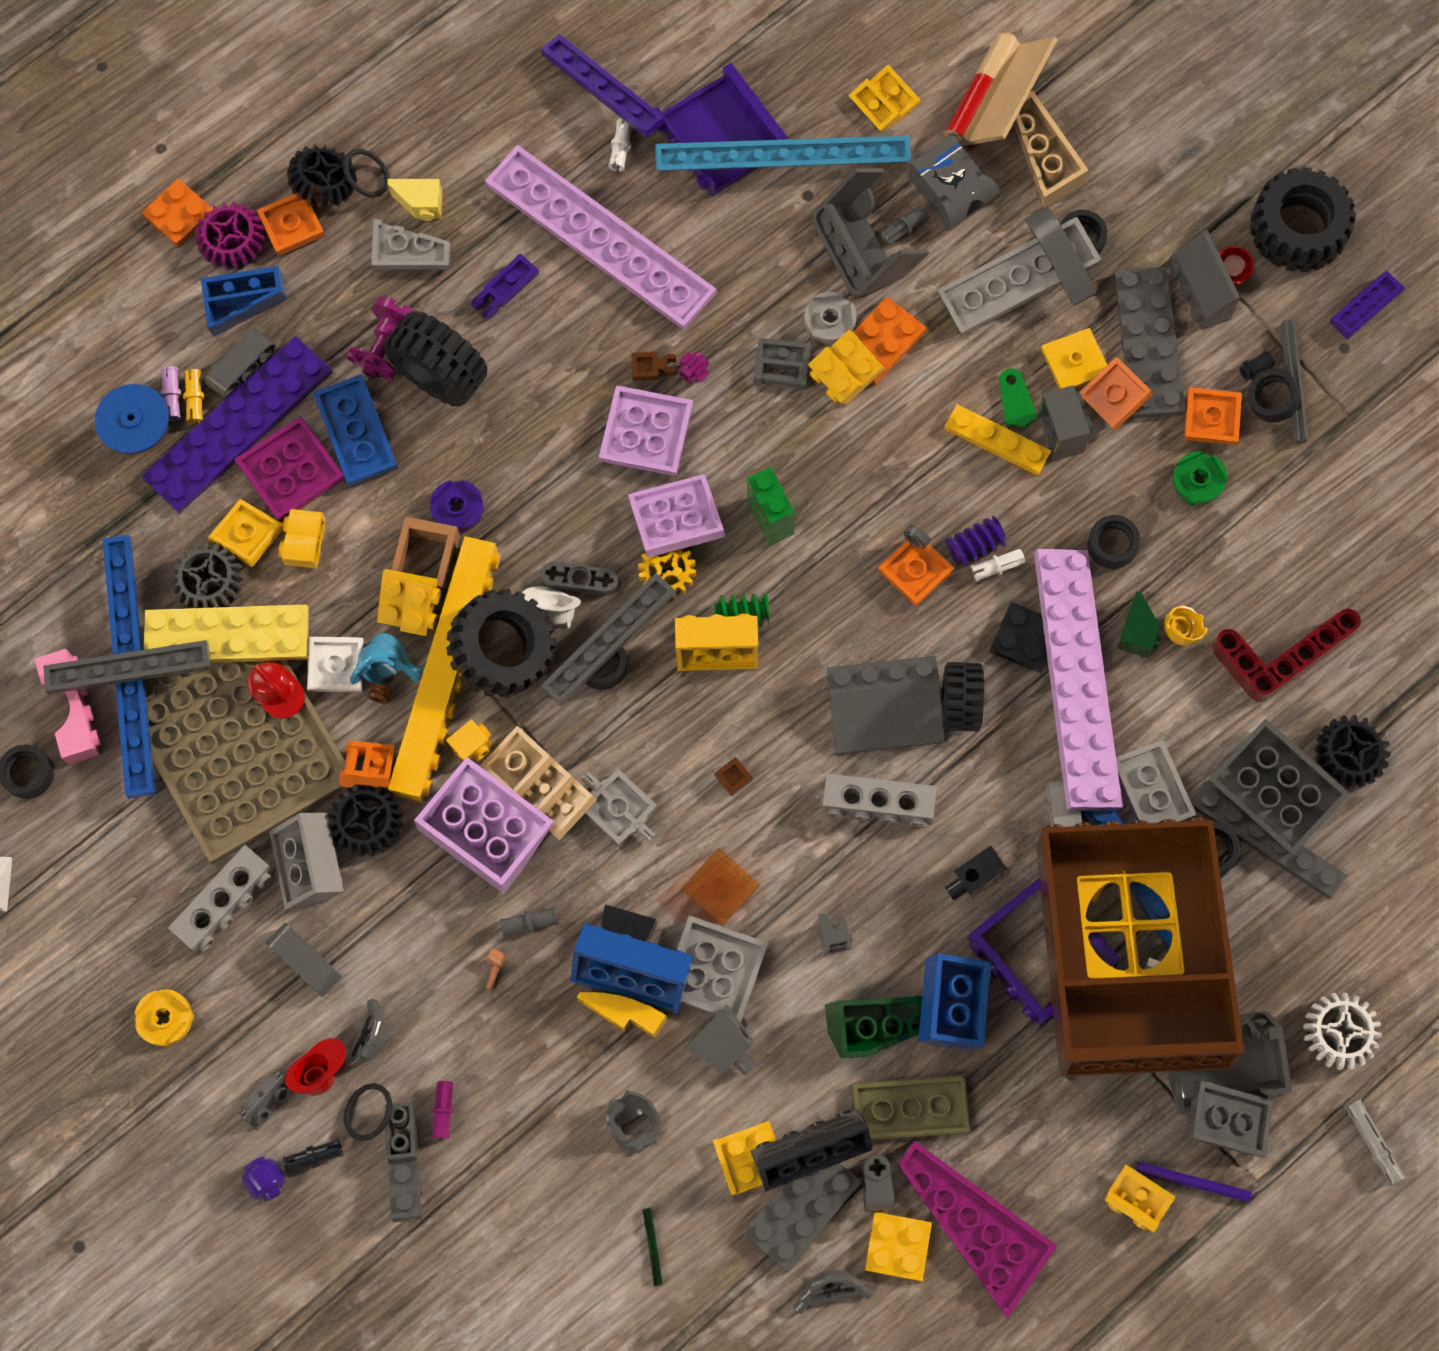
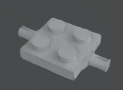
M617 769L609 778L601 782L590 772H587L586 776L582 777L581 780L592 789L591 794L597 799L585 815L619 847L631 835L637 832L648 843L655 838L656 834L645 823L648 817L658 808V805L624 773Z

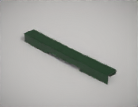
M650 1207L642 1209L649 1247L654 1286L663 1285Z

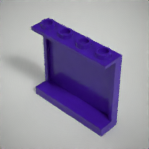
M732 63L723 67V76L664 112L659 107L655 108L657 112L664 116V124L658 128V131L661 134H666L669 138L668 143L788 140L786 134ZM758 168L688 171L695 173L697 183L702 190L707 189L709 194L714 196Z

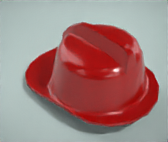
M262 662L259 665L257 664L249 673L247 687L250 694L273 717L281 719L290 718L303 707L305 696L302 686L286 667L279 662Z
M328 1038L314 1045L289 1067L285 1077L287 1087L293 1092L304 1093L306 1096H318L327 1092L334 1083L335 1073L341 1068L346 1058L344 1044L338 1039Z

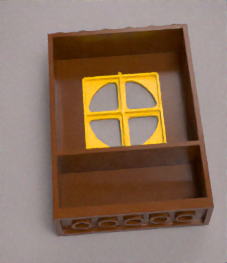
M1192 818L1188 821L1176 822L1174 819H1164L1159 823L1137 820L1131 824H1119V822L1110 821L1102 825L1091 826L1090 823H1078L1074 826L1063 827L1061 824H1051L1046 826V828H1042L1036 852L1060 1077L1234 1069L1244 1054V1045L1213 820L1204 821L1203 818ZM1133 882L1142 883L1155 891L1167 906L1170 917L1153 920L1135 919L1132 910L1130 884ZM1111 883L1117 884L1120 890L1122 920L1089 922L1086 919V911L1092 897L1103 886ZM1150 930L1171 931L1173 936L1172 943L1163 960L1151 969H1142L1139 966L1136 932ZM1104 932L1123 933L1126 941L1128 969L1117 970L1101 960L1093 950L1088 940V935Z

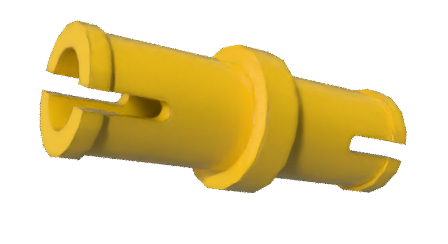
M191 369V373L190 370L184 372L186 392L183 393V400L186 401V423L197 424L196 420H198V423L203 420L202 401L205 398L201 388L202 372L198 369Z

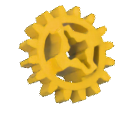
M682 548L647 558L646 554L641 555L644 563H638V569L642 571L639 574V580L645 581L643 585L651 578L649 573L651 568L653 572L663 578L676 592L680 591L684 595L686 594L685 585L693 586L691 578L696 577V570L692 568L696 566V562L692 559L689 560L691 558L690 550L683 553ZM680 560L685 566V572L678 567ZM672 566V571L668 570L666 571V573L663 574L662 569L667 570L669 567L671 568Z

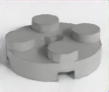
M821 293L814 297V300L805 309V327L811 338L816 342L834 344L848 330L853 331L856 326L857 313L855 306L840 293ZM827 313H832L833 317L838 319L834 320L833 323H828L823 318L827 317Z

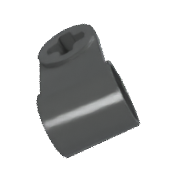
M872 1155L865 1160L862 1168L865 1212L894 1210V1189L891 1181L889 1161L882 1155ZM874 1160L877 1161L878 1165H883L884 1168L883 1171L879 1172V1176H875L874 1171H869V1166L874 1164Z

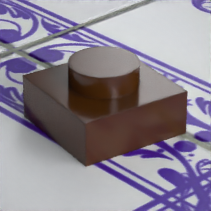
M736 757L714 773L716 779L731 797L753 781V777Z

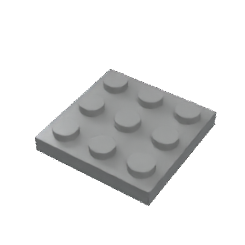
M689 915L677 950L693 956L690 974L681 1003L714 1015L727 1004L741 1022L768 948V943Z

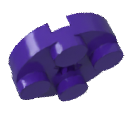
M447 481L439 485L431 496V514L436 523L456 526L459 534H463L465 531L476 526L484 512L482 497L479 490L468 481ZM452 502H463L462 510L451 511L453 509Z

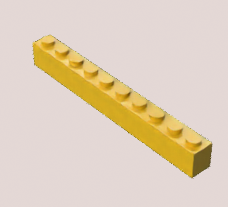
M467 536L464 537L388 790L396 797L424 803L425 796L429 797L431 794L433 781L430 779L433 770L437 771L440 764L441 755L438 753L441 744L445 745L448 737L447 722L448 719H453L456 704L453 702L456 693L460 694L463 687V682L458 678L461 675L458 669L453 671L450 665L453 657L447 656L446 647L450 645V641L446 640L447 633L452 628L450 624L453 618L474 597L492 590L493 578H491L493 569L498 568L501 559L496 543Z

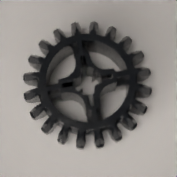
M314 144L312 149L305 146L302 151L297 150L295 156L291 158L287 169L288 186L292 187V194H298L299 201L307 200L308 206L312 203L317 204L318 209L322 205H326L330 209L332 204L339 207L342 202H347L349 196H352L354 193V189L348 183L343 172L345 152L337 153L336 147L332 150L327 149L326 144L322 148H318ZM350 159L348 163L349 173L353 181L357 183L356 167L352 166Z
M1346 715L1341 716L1339 722L1336 719L1331 720L1329 723L1330 727L1325 725L1321 729L1323 734H1319L1316 738V741L1320 744L1314 747V751L1320 753L1315 758V762H1323L1324 764L1321 768L1324 771L1328 770L1332 778H1338L1337 782L1340 785L1346 781L1348 789H1352L1355 782L1359 788H1363L1366 782L1372 785L1376 781L1375 777L1380 778L1384 774L1382 769H1386L1389 766L1385 759L1391 756V752L1384 750L1390 745V742L1381 741L1385 736V732L1377 733L1375 731L1378 727L1377 723L1372 724L1371 727L1368 726L1367 717L1358 722L1357 715H1353L1350 721ZM1342 734V747L1332 751L1333 738ZM1356 734L1364 738L1367 742L1360 741L1357 738ZM1351 747L1352 751L1356 750L1358 753L1356 756H1353V753L1350 754L1347 750ZM1372 752V764L1368 769L1363 770V756ZM1338 762L1345 763L1348 766L1349 770L1341 766Z
M357 784L358 791L354 792L351 787L347 788L349 795L345 797L340 793L338 797L342 802L340 804L332 803L331 806L337 812L328 814V817L334 820L329 823V827L331 830H336L332 833V838L339 840L338 846L341 849L347 846L346 851L348 854L354 853L357 849V855L363 857L365 850H367L368 855L373 857L375 848L380 853H384L385 850L382 846L384 843H387L390 847L394 845L390 837L398 838L400 836V833L394 828L403 827L402 821L398 820V818L403 816V812L397 809L400 806L398 800H392L394 797L392 792L389 791L384 794V787H378L375 790V787L367 785V789L364 790L363 785ZM371 800L382 804V806L366 808L361 802ZM354 807L355 814L353 818L347 821L348 824L345 825L346 815ZM361 810L363 811L365 816L367 815L369 817L368 820L371 830H369L366 824L364 825L362 819L363 816L360 812ZM387 815L386 824L378 834L377 824L384 819L383 816ZM353 832L355 834L366 832L370 839L358 840L350 837L349 834Z

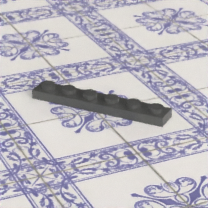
M655 573L541 685V688L558 705L562 706L676 594L675 589Z
M207 640L43 665L45 692L47 694H55L211 669L209 643Z
M1206 781L1203 782L1191 800V804L1196 811L1213 820V822L1225 824L1234 831L1238 839L1328 899L1333 897L1346 877L1345 873L1303 845L1294 855H1291L1224 793Z

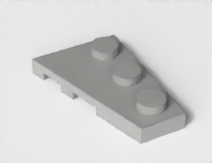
M374 219L371 258L373 270H450L451 245L449 241L423 233L416 234L406 231L404 227L397 225L393 227L384 224L381 220Z

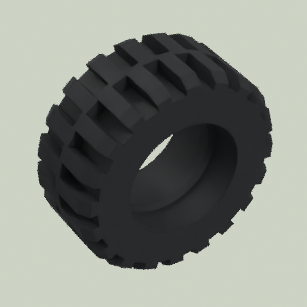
M1303 167L1302 171H1298V168L1288 169L1286 175L1284 172H1280L1274 176L1273 180H1269L1264 185L1251 214L1250 232L1252 236H1255L1253 242L1256 248H1262L1261 254L1265 259L1270 257L1273 259L1272 264L1277 267L1280 264L1284 265L1286 270L1294 272L1295 268H1299L1300 272H1309L1311 267H1314V270L1324 268L1326 263L1331 264L1336 260L1338 254H1341L1353 231L1356 212L1353 210L1355 206L1353 198L1347 197L1349 194L1348 189L1344 185L1340 186L1338 184L1339 180L1334 176L1330 178L1322 170L1313 172L1312 168ZM1294 205L1308 207L1321 217L1325 230L1311 235L1295 232L1284 223L1280 210Z
M412 311L407 313L384 343L386 356L389 357V361L397 367L396 369L400 373H403L410 382H413L419 389L427 392L431 397L437 398L445 404L448 403L450 406L458 407L466 404L487 376L488 368L486 362L480 356V353L471 346L472 344L461 337L457 331L452 330L447 324L438 321L433 316H428L424 312Z
M493 589L486 591L483 595L474 597L453 618L450 624L452 628L448 631L446 639L450 641V645L446 647L447 656L453 657L450 665L453 671L456 669L460 671L461 675L458 678L463 683L469 681L472 684L470 689L475 692L483 690L485 696L493 697L499 694L500 697H508L513 693L516 695L524 691L547 672V666L552 663L554 658L551 650L556 647V639L551 638L550 635L554 632V627L552 623L547 624L545 618L548 617V614L545 610L540 612L536 608L538 602L533 598L527 601L524 599L525 594L517 591L515 594H511L510 589H501L499 592ZM489 620H500L508 623L518 632L523 643V655L516 665L502 667L492 663L485 657L478 640L479 630L484 623Z

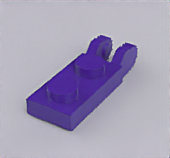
M520 253L484 286V289L473 299L471 306L475 310L479 309L491 297L494 301L482 313L486 320L491 319L498 313L501 307L503 308L539 275V270Z

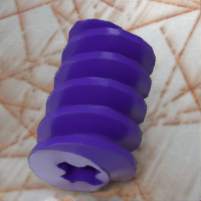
M992 515V520L989 518L983 519L982 525L975 523L973 530L965 528L963 534L960 532L955 533L954 539L951 537L945 539L952 559L956 563L961 561L965 566H968L967 557L969 556L975 562L978 561V551L986 557V547H989L993 552L997 551L996 542L1002 547L1006 546L1004 531L994 515Z

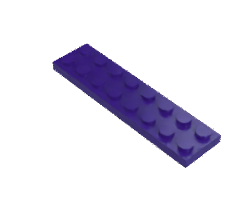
M294 336L145 472L142 478L180 514L236 462L235 458L251 449L333 373L331 368L299 338Z

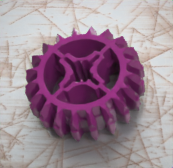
M233 201L231 206L228 207L223 202L222 208L218 209L213 205L212 213L205 211L204 216L206 219H198L200 227L195 228L197 235L195 242L198 246V251L202 256L204 255V259L208 263L212 262L216 268L222 264L223 269L227 270L230 265H233V268L237 270L239 263L247 266V259L256 260L254 252L262 253L261 244H265L263 236L265 229L262 226L260 217L256 216L254 210H248L246 205L242 204L238 207L237 203ZM244 224L249 227L248 237L244 236L242 232ZM213 235L218 239L217 247L211 245Z

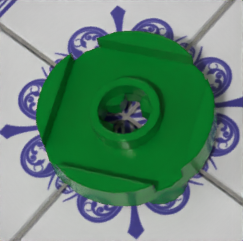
M1200 451L1191 452L1183 456L1177 463L1172 473L1173 487L1176 493L1191 506L1209 504L1218 499L1223 492L1227 481V471L1224 464L1216 456H1209ZM1195 473H1198L1200 476H1206L1203 484L1194 481Z

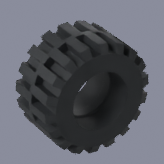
M947 662L943 674L942 725L945 731L979 732L982 726L984 710V669L981 663Z

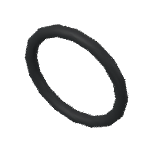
M355 149L345 156L343 172L354 190L372 198L382 196L389 187V172L377 155L368 150ZM362 154L375 160L384 174L385 182L383 188L376 192H369L359 187L349 173L348 163L350 158L354 155Z
M376 1083L366 1084L356 1090L350 1097L344 1111V1125L346 1131L353 1139L359 1141L371 1140L379 1135L387 1126L392 1114V1099L388 1090ZM367 1090H379L385 1096L387 1103L383 1121L370 1134L360 1135L355 1133L350 1124V1111L355 1100Z

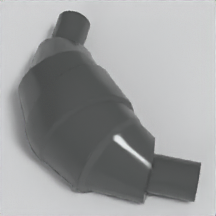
M376 999L367 1001L368 1012L364 1016L361 1028L348 1053V1058L344 1060L340 1068L343 1073H348L351 1069L357 1068L369 1060H373L385 1046L387 1027L384 1024L382 1012L378 1007Z
M826 1269L810 1279L808 1285L799 1295L800 1299L793 1307L796 1312L802 1314L809 1305L816 1306L825 1302L829 1303L844 1298H854L857 1295L870 1299L873 1295V1289L864 1285L862 1280L852 1276L847 1271Z

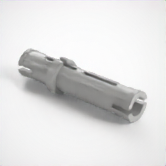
M1360 1099L1345 1107V1110L1373 1156L1371 1158L1373 1163H1377L1388 1185L1390 1186L1405 1178L1406 1176L1392 1155L1394 1153L1393 1149L1388 1148L1362 1100Z

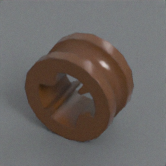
M371 682L369 684L370 692H366L365 696L374 702L389 704L388 695H391L393 690L382 684Z

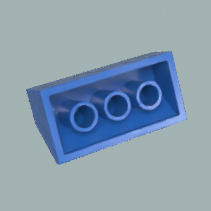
M584 924L574 949L570 982L634 999L646 1005L678 1014L690 974L693 956L687 955L680 950L661 947L653 942L637 940L626 934L607 931L600 926Z

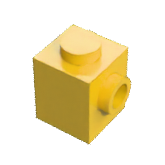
M472 719L446 740L449 747L462 762L466 757L472 761L483 759L489 753V748L492 746L489 740L490 732L482 723L477 726Z

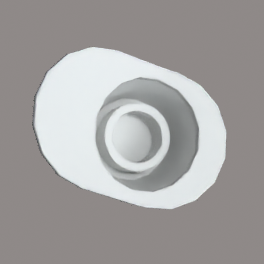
M544 586L530 587L522 592L525 594V600L529 601L533 598L538 602L536 608L540 612L542 610L546 611L548 617L545 618L547 624L552 623L553 627L564 630L570 628L575 608L581 603L579 598Z

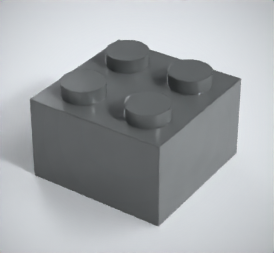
M1074 385L1043 393L1040 402L1038 417L1054 461L1084 453L1087 442H1089L1090 433L1092 432L1091 421L1089 417L1084 416L1082 410L1084 408L1082 395L1076 393Z

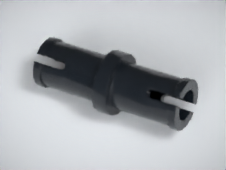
M337 1138L316 1147L310 1145L304 1151L284 1156L283 1163H286L284 1165L286 1173L290 1175L293 1172L311 1166L312 1168H317L320 1166V1163L342 1157L343 1151H340L342 1146L339 1139Z

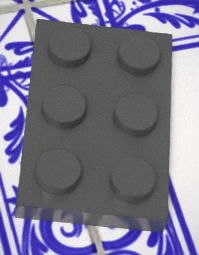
M1201 1080L1194 1081L1187 1139L1258 1158H1266L1273 1100Z

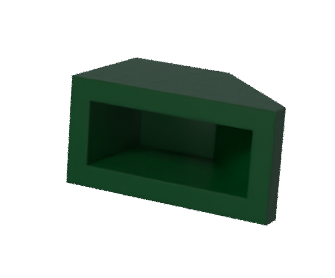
M1136 591L1117 648L1148 658L1152 650L1157 652L1162 636L1157 635L1160 625L1141 592Z

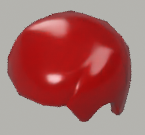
M1229 246L1219 252L1234 285L1242 284L1251 277L1254 270V261L1252 255L1244 247Z

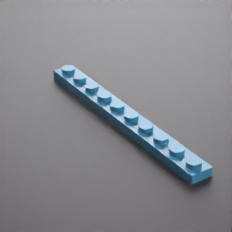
M910 136L655 144L656 171L911 162Z

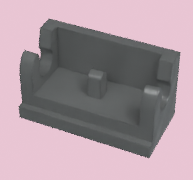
M826 913L818 915L817 928L823 955L851 949L852 934L848 933L846 920L841 913L838 914L840 923H837V927L836 925L829 926V919Z

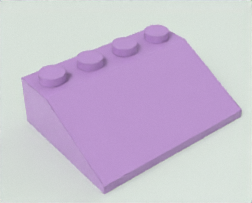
M468 757L464 759L414 820L418 831L503 894L520 875L554 823L551 818Z

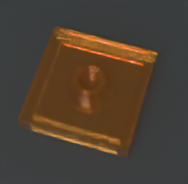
M718 848L681 890L723 927L760 887V884Z

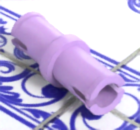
M167 366L168 371L166 367L161 369L163 389L160 391V395L168 407L169 421L173 422L174 417L176 421L181 419L179 398L182 397V391L179 389L178 368Z

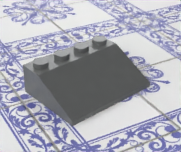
M936 656L827 667L826 680L836 755L945 743Z
M1266 718L1208 779L1291 855L1295 854L1350 795L1345 788Z

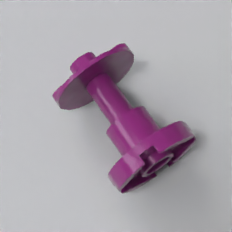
M384 296L377 297L371 307L373 314L379 319V322L374 329V334L377 337L370 350L351 347L345 358L363 368L361 370L362 373L370 378L375 379L378 375L392 381L396 372L383 359L385 356L384 343L402 318L414 310L405 304L400 308L394 305L396 300Z

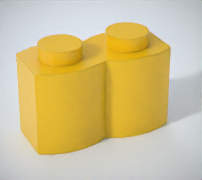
M291 509L289 517L286 516L284 518L283 531L286 532L285 540L279 544V557H282L285 565L317 569L326 521L323 512Z

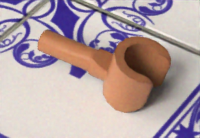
M494 948L491 949L486 958V961L493 965L486 986L487 989L493 990L497 973L506 960L505 954Z

